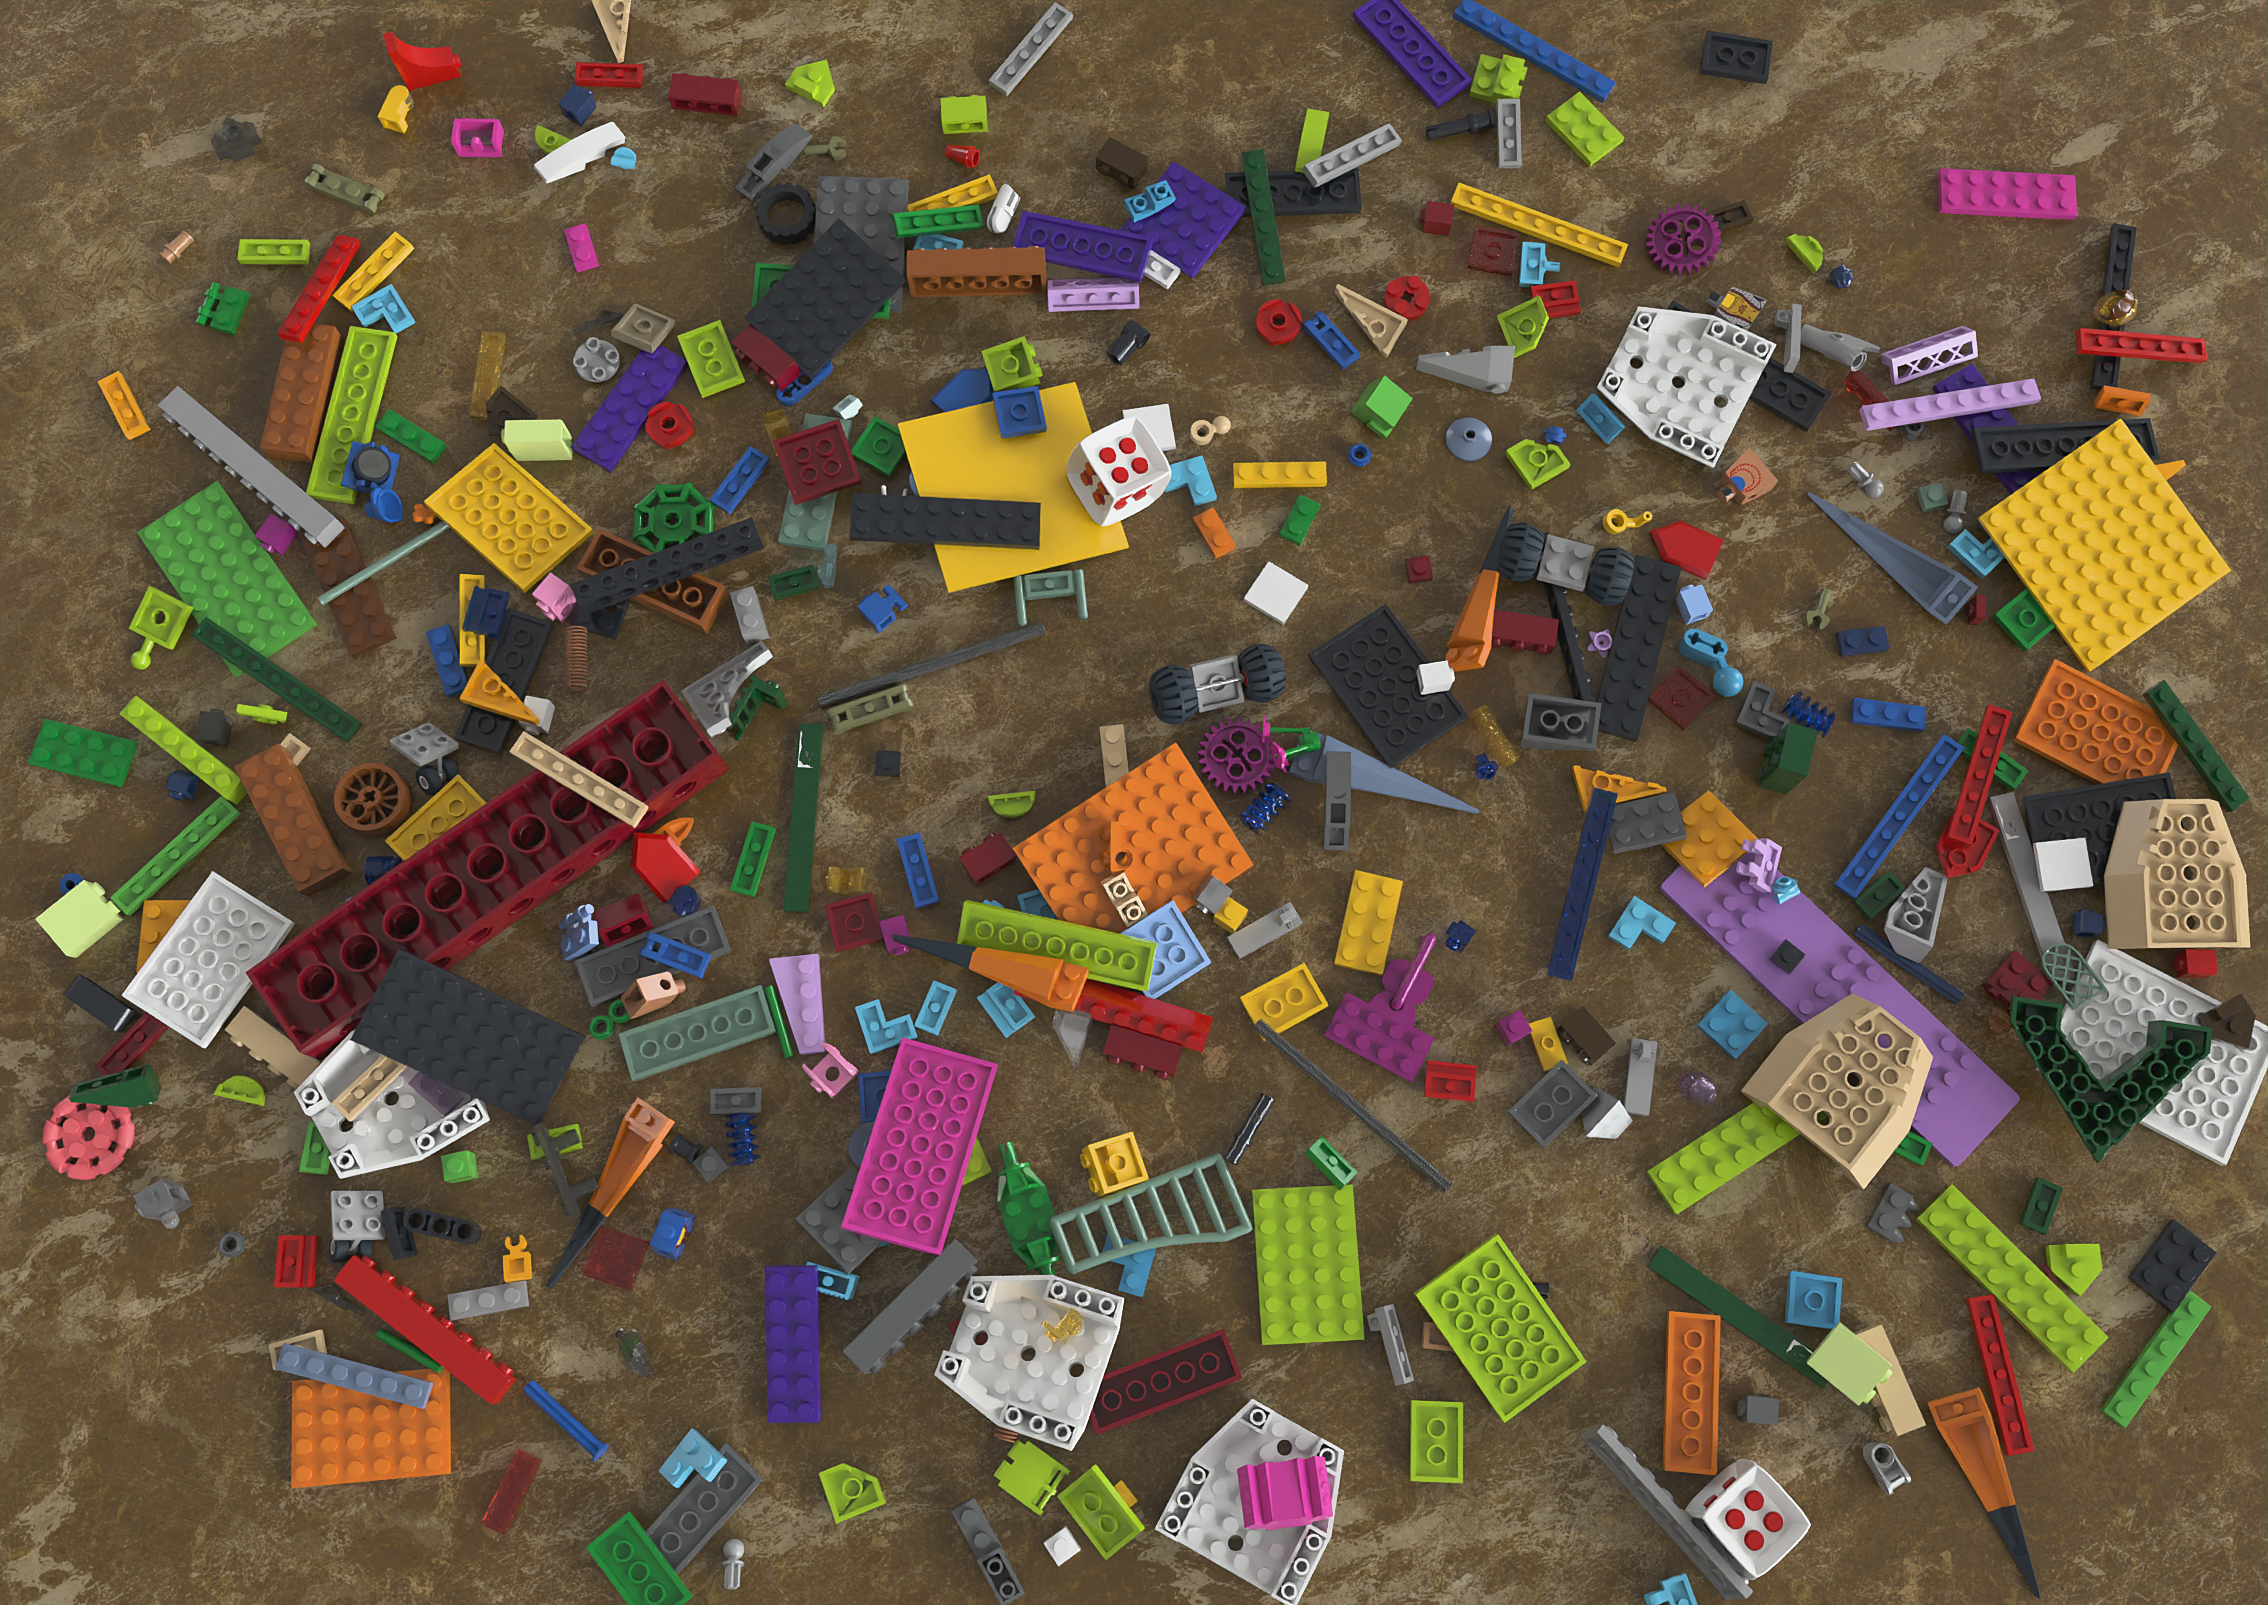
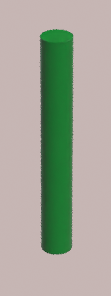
M774 986L764 988L784 1059L793 1057L794 1054Z
M381 1328L376 1333V1338L431 1370L440 1373L444 1368L426 1353Z

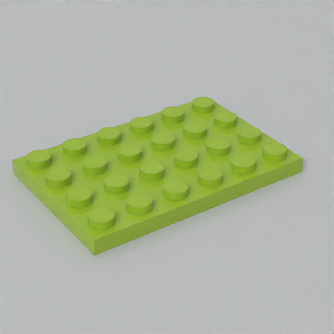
M1353 1184L1345 1185L1340 1190L1335 1185L1252 1190L1262 1345L1365 1340Z
M1497 1233L1414 1293L1504 1423L1587 1362Z

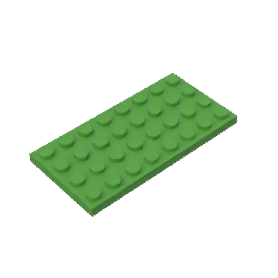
M219 481L214 482L137 532L184 603L194 607L191 613L199 624L206 616L266 658L318 625L271 555L260 547L261 542L255 537V532ZM222 657L235 677L238 678L245 673Z

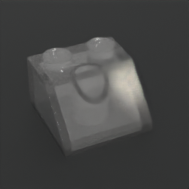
M1075 1009L1073 1012L1056 1011L1052 1022L1053 1029H1055L1056 1037L1072 1068L1077 1069L1092 1024L1091 1014Z

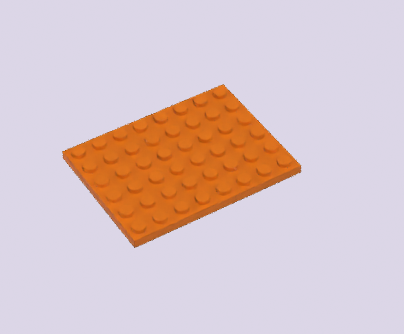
M1176 742L1012 848L1058 920L1114 933H1120L1128 927L1123 923L1100 883L1118 872L1107 871V866L1103 865V852L1107 851V841L1103 840V828L1107 827V822H1121V848L1129 849L1134 856L1132 866L1122 871L1125 873L1148 915L1171 900L1175 902L1182 913L1197 903L1191 897L1208 874L1215 876L1222 883L1226 884L1253 866L1252 861ZM1119 852L1115 857V861L1119 866L1124 865L1127 861V856L1124 852Z

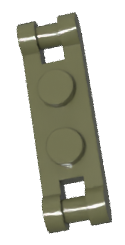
M316 163L311 168L312 173L310 176H306L303 181L305 186L370 214H375L378 209V202L382 201L385 197V194L377 188H371L329 171ZM320 177L324 178L322 183L318 182Z
M906 684L899 685L828 709L826 715L832 722L831 730L833 735L844 733L846 730L899 712L912 710L915 706L913 701L909 699L908 686ZM899 697L900 702L893 704L892 698ZM846 714L848 720L841 722L840 716Z

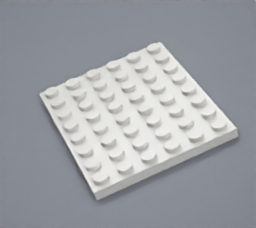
M2096 940L2093 942L2085 961L2107 989L2074 1010L2066 1002L2062 1011L2061 1030L2066 1035V1040L2073 1049L2077 1050L2087 1062L2088 1068L2097 1079L2103 1080L2146 1046L2148 1021L2166 1020L2202 1026L2197 1016L2222 1003L2117 949H2108V944ZM2083 965L2081 970L2088 972V970ZM2081 974L2079 982L2088 984L2090 976ZM2093 978L2092 985L2099 986ZM2079 985L2078 994L2087 995L2088 987ZM2092 988L2091 995L2100 990ZM2069 995V999L2073 1003V996ZM2077 997L2076 1005L2085 1000V998ZM2255 1020L2250 1047L2246 1050L2211 1039L2210 1054L2204 1060H2200L2192 1068V1071L2167 1093L2168 1095L2140 1124L2221 1166L2227 1165L2268 1068V1026Z

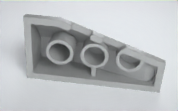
M1485 346L1483 351L1472 353L1470 349H1463L1462 352L1456 355H1451L1448 352L1419 355L1416 370L1482 391L1500 394L1508 392L1512 381L1514 346Z
M1925 867L1889 909L1884 931L1897 954L1920 963L1932 949L1948 880L1945 875Z

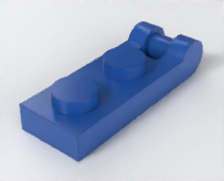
M1318 311L1314 314L1313 319L1306 320L1301 324L1305 333L1317 342L1342 371L1360 358L1358 350L1322 311ZM1319 325L1323 326V328L1320 330L1316 328Z
M647 932L645 937L647 941L638 953L640 956L702 979L712 957L710 954L653 932ZM656 943L661 945L658 953L653 951Z

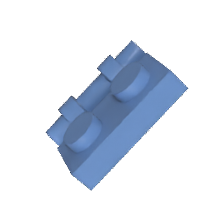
M587 904L586 906L578 907L573 914H567L559 923L561 930L567 929V934L562 937L561 941L563 960L573 961L599 944L597 921L591 920V913L594 912L592 905Z

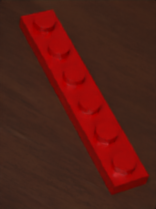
M337 234L277 332L280 339L297 343L303 342L360 248L361 244L358 238Z
M2080 328L2075 331L2077 353L2200 364L2207 360L2206 343L2203 338Z
M1990 704L1986 706L1945 839L1968 847L1973 844L2012 716L2011 711Z
M1994 1294L1967 1298L1965 1300L2005 1455L2012 1456L2034 1452Z

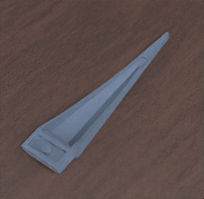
M1808 493V496L1921 606L1944 624H1948L1978 588V586L1957 571L1824 499Z
M1319 733L1321 749L1293 758L1288 774L1303 780L1325 784L1326 751L1351 752V789L1428 803L1473 814L1480 812L1478 809L1393 767L1390 768L1387 764L1345 743Z

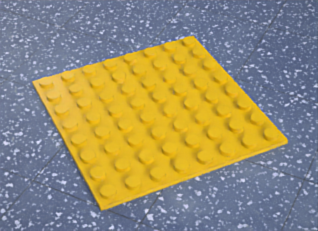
M1075 382L1039 390L1047 432L1001 439L993 401L898 423L899 432L919 496L1041 503L1039 550L934 544L948 593L1129 548L1121 521L1100 527L1085 509L1067 476L1066 465L1074 447L1092 434Z
M2121 418L1977 518L2050 621L2056 625L2055 628L2088 673L2231 571Z

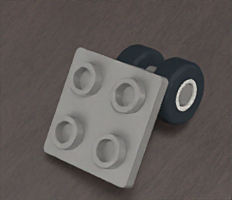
M430 722L390 739V745L416 765L423 766L428 764L416 771V781L425 794L433 795L439 792L443 781L446 780L449 783L459 774L456 764L450 758H442V756L457 750L459 744Z
M332 1191L330 1193L332 1236L329 1245L331 1261L334 1263L345 1262L348 1255H357L362 1258L365 1254L371 1257L372 1240H383L386 1236L380 1212L384 1210L383 1192Z

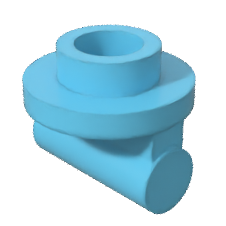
M626 147L616 149L611 158V165L624 169L634 170L635 153Z
M1784 876L1778 878L1773 883L1774 900L1778 905L1800 894L1795 879Z

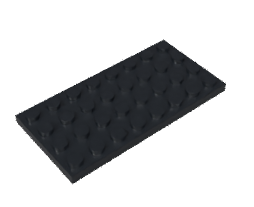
M399 948L350 1040L539 1126L585 1035Z

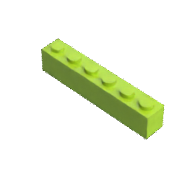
M135 696L119 713L227 800L237 805L247 794L243 783L234 771L139 697Z

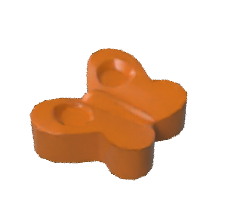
M422 504L414 505V512L412 514L414 522L424 521L425 524H431L434 522V519L438 518V516L430 509H426Z

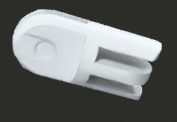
M1004 184L1000 188L987 217V227L990 232L995 234L1003 233L1007 229L1021 199L1008 184Z

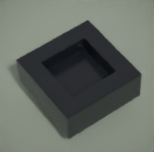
M877 750L875 775L900 777L901 751Z
M1785 939L1769 960L1789 975L1806 954Z

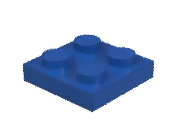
M1038 386L992 393L1001 439L1047 432Z

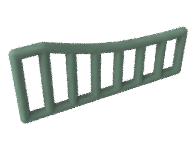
M1220 1153L1210 1155L1064 1212L1049 1220L1066 1268L1072 1275L1140 1251L1178 1244L1226 1242L1252 1230L1251 1222L1224 1158ZM1216 1165L1240 1222L1239 1226L1229 1230L1225 1228L1202 1172V1169ZM1190 1174L1193 1175L1216 1232L1200 1233L1178 1180L1179 1178ZM1167 1183L1170 1184L1190 1234H1173L1156 1192V1187ZM1146 1192L1162 1231V1237L1148 1239L1132 1200L1133 1196ZM1121 1201L1124 1204L1138 1242L1123 1245L1108 1207ZM1098 1210L1114 1248L1099 1253L1085 1218V1215ZM1072 1220H1076L1090 1256L1076 1263L1061 1226Z

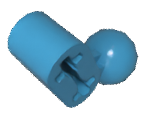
M1688 630L1678 643V650L1681 655L1705 666L1713 667L1715 671L1712 682L1713 688L1719 695L1731 697L1739 693L1743 687V676L1737 669L1728 666L1724 658L1728 650L1727 644L1720 638L1701 630Z

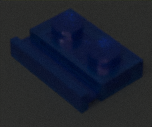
M475 586L463 622V631L498 638L510 599L509 592L490 588L483 589Z

